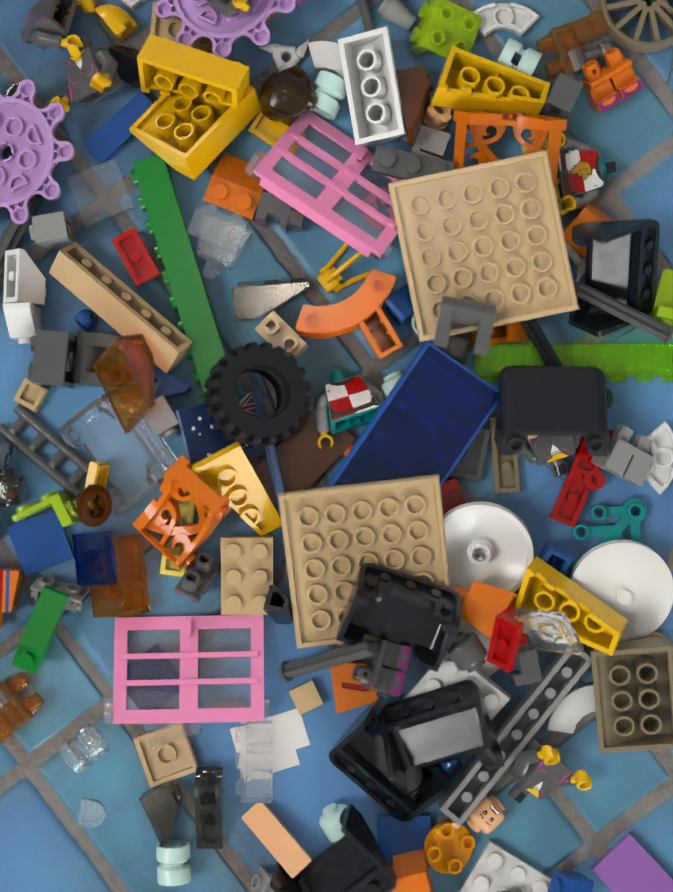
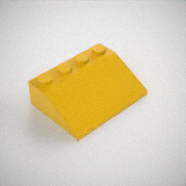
M250 85L237 108L206 103L201 97L188 100L184 99L182 94L172 93L171 96L161 95L129 128V131L176 171L195 180L261 111L255 88Z

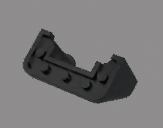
M364 563L361 565L337 631L336 640L353 645L362 642L364 634L395 644L412 647L414 649V660L420 667L438 672L460 629L461 596L451 588L377 564Z

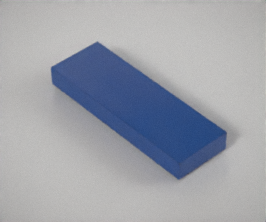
M140 91L91 136L84 145L103 165L134 136L129 131V128L147 111L152 102Z

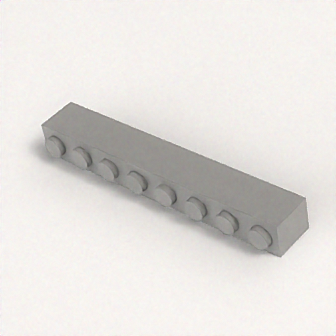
M566 641L542 671L543 681L533 683L494 731L502 752L504 766L488 769L480 762L478 753H476L448 788L446 794L437 802L439 809L461 827L514 761L518 753L522 751L591 665V657L571 641Z

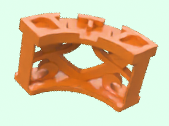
M454 110L453 121H456L453 170L464 168L466 149L477 147L479 151L472 153L469 159L477 158L478 164L501 160L492 152L487 144L499 140L504 134L506 127L513 126V133L517 141L528 148L522 155L545 151L546 149L541 146L549 131L547 153L553 183L559 184L557 171L562 131L566 130L567 119L539 114L537 116H523V112L501 111L500 114H497L496 112H486V110ZM469 125L470 132L474 141L466 143L467 130ZM494 126L497 134L484 139L483 136L490 134L487 132V127ZM524 129L531 131L532 135L528 139L534 140L533 143L522 137L521 133Z
M371 269L362 286L349 298L327 306L304 304L296 324L297 334L305 338L328 339L346 335L357 330L358 323L368 318L379 307L382 309L384 301L391 294L396 277Z
M183 455L163 474V482L159 488L163 493L159 499L154 498L132 524L142 536L179 570H182L183 567L189 568L195 562V554L213 533L221 519L231 509L228 506L230 498L226 495L221 498L190 470V462ZM175 499L183 502L193 499L197 507L199 523L179 525L180 509ZM166 510L171 512L170 517L165 514ZM148 530L164 534L161 541L156 540ZM171 536H175L172 541L173 550L179 546L180 542L184 544V551L178 558L166 549Z

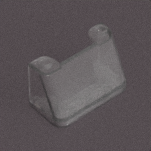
M118 388L99 396L58 428L64 442L68 446L74 448L84 446L93 461L110 462L107 481L112 489L108 492L112 500L111 510H113L116 516L124 513L159 489L163 482V474L177 461L163 438L156 437L140 411L142 407L133 394L125 388Z

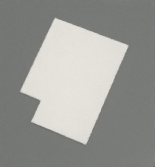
M297 708L267 717L265 721L250 722L230 729L245 781L300 765L296 749L310 745L302 715H299Z

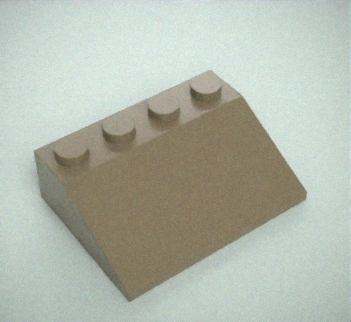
M669 636L640 638L619 643L612 656L597 649L590 650L599 753L673 749V646Z

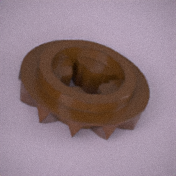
M88 484V487L80 489L79 497L74 498L77 501V506L73 510L78 514L77 520L81 521L84 526L97 527L108 519L112 509V500L106 488L101 485ZM89 501L93 502L98 509H91L87 503Z

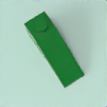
M47 585L44 586L18 644L12 661L13 665L37 674L47 660L70 595Z

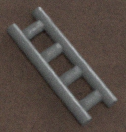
M18 404L13 412L19 417L10 428L2 423L0 425V435L74 498L78 497L81 492L80 488L76 485L88 473L89 462L24 406ZM26 424H29L39 433L29 445L17 436ZM46 440L58 449V452L49 462L37 453ZM66 457L78 466L69 479L57 470Z

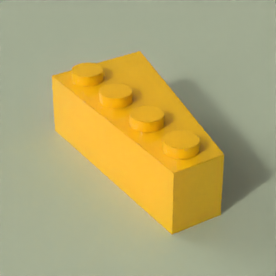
M150 34L137 56L141 92L150 93L151 89L159 90L160 94L164 96H171L172 93L182 94L184 99L194 100L197 97H201L206 103L237 108L249 86V66L219 57L213 53L195 49L189 45L171 41L165 37Z
M452 46L444 63L430 105L458 110H486V112H496L497 114H500L501 111L523 112V116H537L545 104L551 83Z

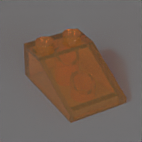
M143 334L116 337L92 365L125 433H129L155 407L154 356Z

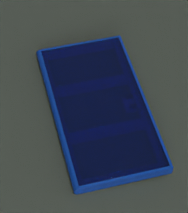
M425 341L327 486L438 474L441 488L497 406L498 390L442 350L433 346L431 342Z

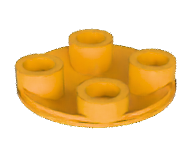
M451 820L440 822L426 836L424 842L425 859L434 870L440 873L458 874L471 858L473 848L475 847V839L463 824L460 827Z

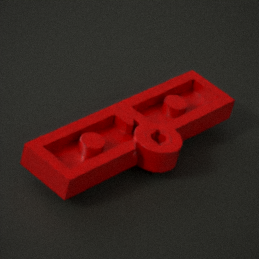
M608 429V435L612 436L614 431ZM585 436L580 441V445L569 467V472L566 474L549 515V518L573 528L588 497L589 489L598 490L605 483V477L599 471L600 467L591 463L593 455L586 449Z

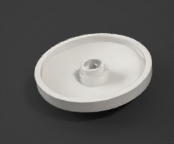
M478 501L459 505L443 515L451 589H454L457 584L470 589L474 581L516 592L521 587L526 570L533 561V543L526 525L514 512L495 503Z
M612 540L593 547L578 560L569 577L570 580L628 619L619 643L644 638L653 633L667 618L673 604V578L668 566L653 549L636 541Z

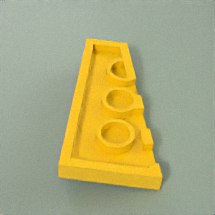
M238 441L190 466L192 472L200 477L221 498L225 495L230 498L228 506L233 508L260 536H264L282 526L279 513Z

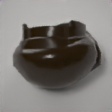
M296 65L276 71L269 76L261 87L259 97L263 115L271 121H284L287 124L293 123L301 114L314 108L318 100L310 78L303 69Z

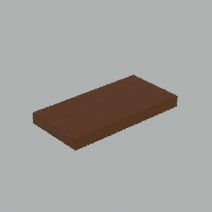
M316 407L300 422L301 426L291 433L289 437L283 439L275 448L286 492L309 489L356 440L347 430L332 434L330 430L328 435L334 441L332 448H330V440L325 437L321 440L322 449H320L317 445V440L321 435L317 431ZM265 458L254 471L272 503L278 509Z

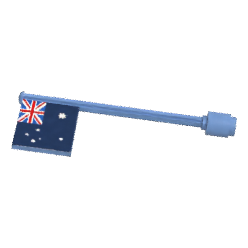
M252 387L248 390L247 394L237 396L241 407L249 415L258 419L268 418L261 392L263 389L261 387ZM208 403L176 410L190 466L236 441L234 439L226 440L222 437L224 431L221 428L216 431L212 426L215 420L213 416L207 417L205 409L209 408ZM249 445L242 447L248 459L265 455L280 514L278 492H286L275 445L262 446L260 448H250Z

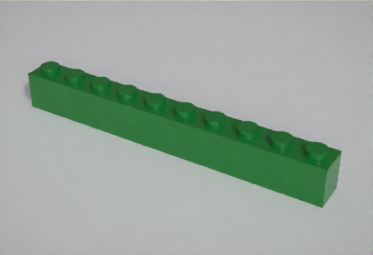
M158 155L132 162L134 170L130 171L134 186H139L142 193L141 196H138L142 211L147 210L150 220L146 221L147 229L150 236L155 235L158 244L153 247L157 260H163L165 270L161 271L164 283L166 286L170 285L173 295L169 296L173 311L178 310L181 320L177 321L178 328L193 341L187 352V357L189 361L194 360L196 370L192 371L196 385H201L205 393L207 388L204 387V384L211 375L209 371L226 355L167 163ZM200 395L202 404H205V402H203V395Z

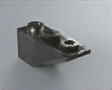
M305 278L290 279V283L279 284V280L264 281V285L253 286V282L237 283L238 287L232 288L234 320L236 322L262 320L273 310L277 311L311 289V282H305Z

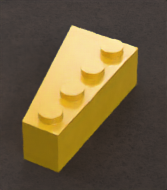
M538 556L534 558L526 570L515 603L517 615L530 621L538 615L556 618L565 624L570 638L611 656L621 640L628 619ZM550 619L539 620V624L547 627L544 623L549 625L554 623V627L560 630L556 632L564 635L562 627L555 621Z

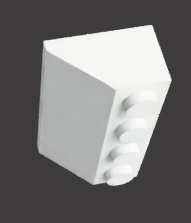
M386 26L338 39L355 145L371 147L392 142L405 135L406 129L389 28Z

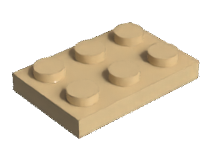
M221 536V615H268L263 608L269 586H274V536Z

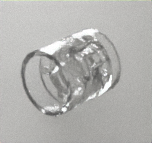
M88 724L77 733V739L71 738L59 748L63 760L77 774H81L93 764L92 759L98 760L110 750L103 735L91 724Z

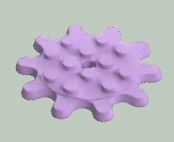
M160 0L155 6V13L162 19L179 17L182 20V28L176 36L177 43L193 47L199 40L209 38L213 44V54L228 59L232 53L233 43L238 38L247 36L255 45H267L271 38V33L265 24L267 18L276 12L291 13L295 8L296 0H252V10L247 12L242 10L231 17H226L213 10L206 0Z
M30 79L22 80L18 85L17 91L11 97H4L0 89V208L6 207L10 212L12 221L16 224H24L29 221V205L35 195L40 194L48 200H55L61 196V187L53 179L54 167L59 162L69 161L75 156L74 146L70 142L58 141L55 138L56 127L66 116L62 104L54 102L46 108H37L35 104L37 87ZM10 146L13 155L3 159L4 149Z

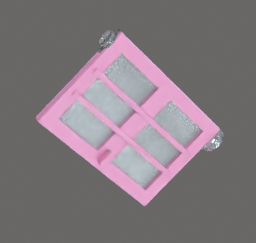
M310 110L301 114L267 154L258 150L250 159L244 173L259 180L261 187L367 258L371 255L378 261L380 258L386 260L394 249L391 243L398 232L388 183L403 180L371 173L375 154L366 147L355 145V140Z
M264 615L115 617L113 697L105 698V724L265 721V716H270V700H265Z

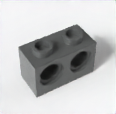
M559 73L539 115L567 119L584 84L579 82V78L575 75Z

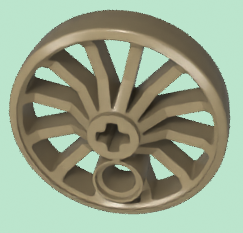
M597 0V13L604 31L621 47L639 53H653L673 45V21L671 20L673 19V8L668 4L667 0H647V4L650 7L646 6V2L643 0H627L612 4H606V0ZM631 10L616 25L609 16L611 12ZM637 16V25L633 37L630 38L622 33L620 29ZM645 20L649 25L652 42L639 41ZM657 20L664 25L672 36L664 40L660 39Z

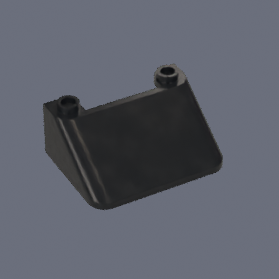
M653 219L586 222L573 226V242L579 246L587 245L585 284L649 316L653 309L656 294L660 237L658 221ZM577 299L578 310L569 311L570 325L596 337L605 336L630 325V323L582 299Z
M511 365L505 367L500 372L498 379L494 438L500 455L513 456L518 454L524 447L525 436H585V446L591 455L608 457L609 435L606 379L602 370L594 366Z
M464 680L386 705L381 711L380 722L388 779L405 795L416 792L423 786L425 782L423 769L478 753L480 762L488 769L504 766L502 752L480 689L473 681Z
M350 804L343 809L340 815L341 831L344 836L313 858V861L293 879L277 861L270 882V888L275 892H390L396 886L397 877L364 817Z

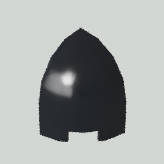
M109 46L108 51L118 62L116 70L120 79L136 88L141 87L137 56L140 51L126 46Z
M270 585L263 610L276 624L293 623L290 599L278 587Z

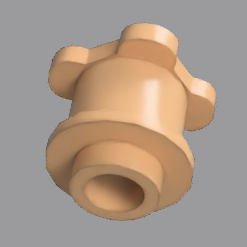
M430 105L426 110L423 120L424 125L440 131L444 130L451 120L452 116L450 113L453 109Z

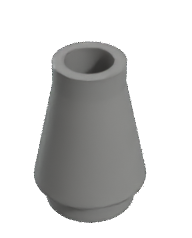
M384 0L377 10L382 15L380 18L396 24L407 31L416 20V17L411 14L400 0Z

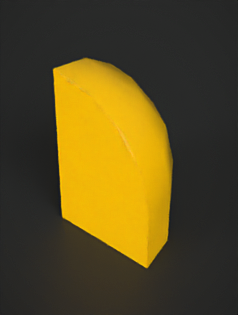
M106 4L94 9V12L119 42L123 41L140 27L133 17L120 6Z

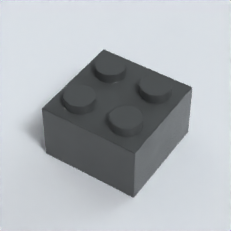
M36 330V335H33L31 339V351H34L33 362L29 363L28 377L31 378V383L41 386L73 389L74 384H71L76 345L75 335L69 332Z

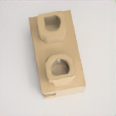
M274 310L255 328V331L267 343L272 344L273 349L278 346L286 349L285 355L288 357L293 355L297 359L308 348L307 343Z

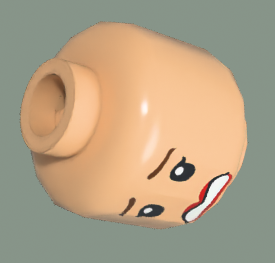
M492 794L489 796L485 795L469 815V819L466 822L476 833L481 830L485 834H490L504 821L503 811L505 808Z

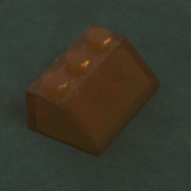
M141 534L85 540L93 617H127L150 612V597L147 589V571L144 563V545Z

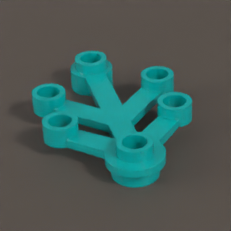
M629 498L624 501L622 506L603 507L602 505H593L589 510V515L592 519L597 521L603 520L605 517H620V519L614 525L585 526L583 524H576L572 528V535L578 540H584L592 536H603L595 545L597 546L607 541L623 540L622 532L629 525L631 541L644 544L641 541L640 522L647 516V506L639 498ZM633 506H637L639 509V513L636 516L631 514ZM596 508H600L602 510V515L600 517L594 516V510ZM579 527H583L585 531L581 537L576 535V530ZM575 558L573 560V562L570 565V572H572L575 564L578 562L580 558Z

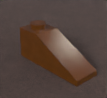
M424 65L396 70L409 147L415 144L430 103L429 92L433 91L431 75H426Z

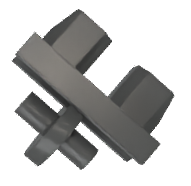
M199 552L195 562L187 569L174 588L175 593L187 596L192 601L198 603L202 596L208 592L210 584L221 570V564L213 561L212 556Z

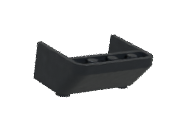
M380 695L358 716L329 753V759L334 766L396 819L409 822L446 794L462 764L456 762L445 772L437 765L423 769L425 778L423 786L418 791L405 795L388 779L383 737L379 735L382 730L380 716L376 713L385 699Z

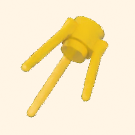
M347 243L342 245L331 260L319 270L320 274L316 276L328 294L332 290L338 293L341 289L361 281L369 275V272H365L339 283L343 280L340 273L363 255L357 252L337 269L332 267L350 246Z

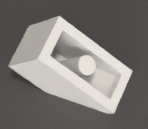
M24 249L6 250L3 303L30 302L35 306L45 305L47 295L45 287L46 278Z
M30 302L3 303V311L10 338L18 340L20 345H30L32 336L36 335V330H42L41 308Z

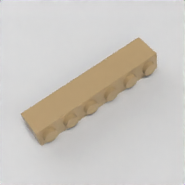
M73 242L59 250L49 271L54 278L166 374L183 361L193 341L77 242Z

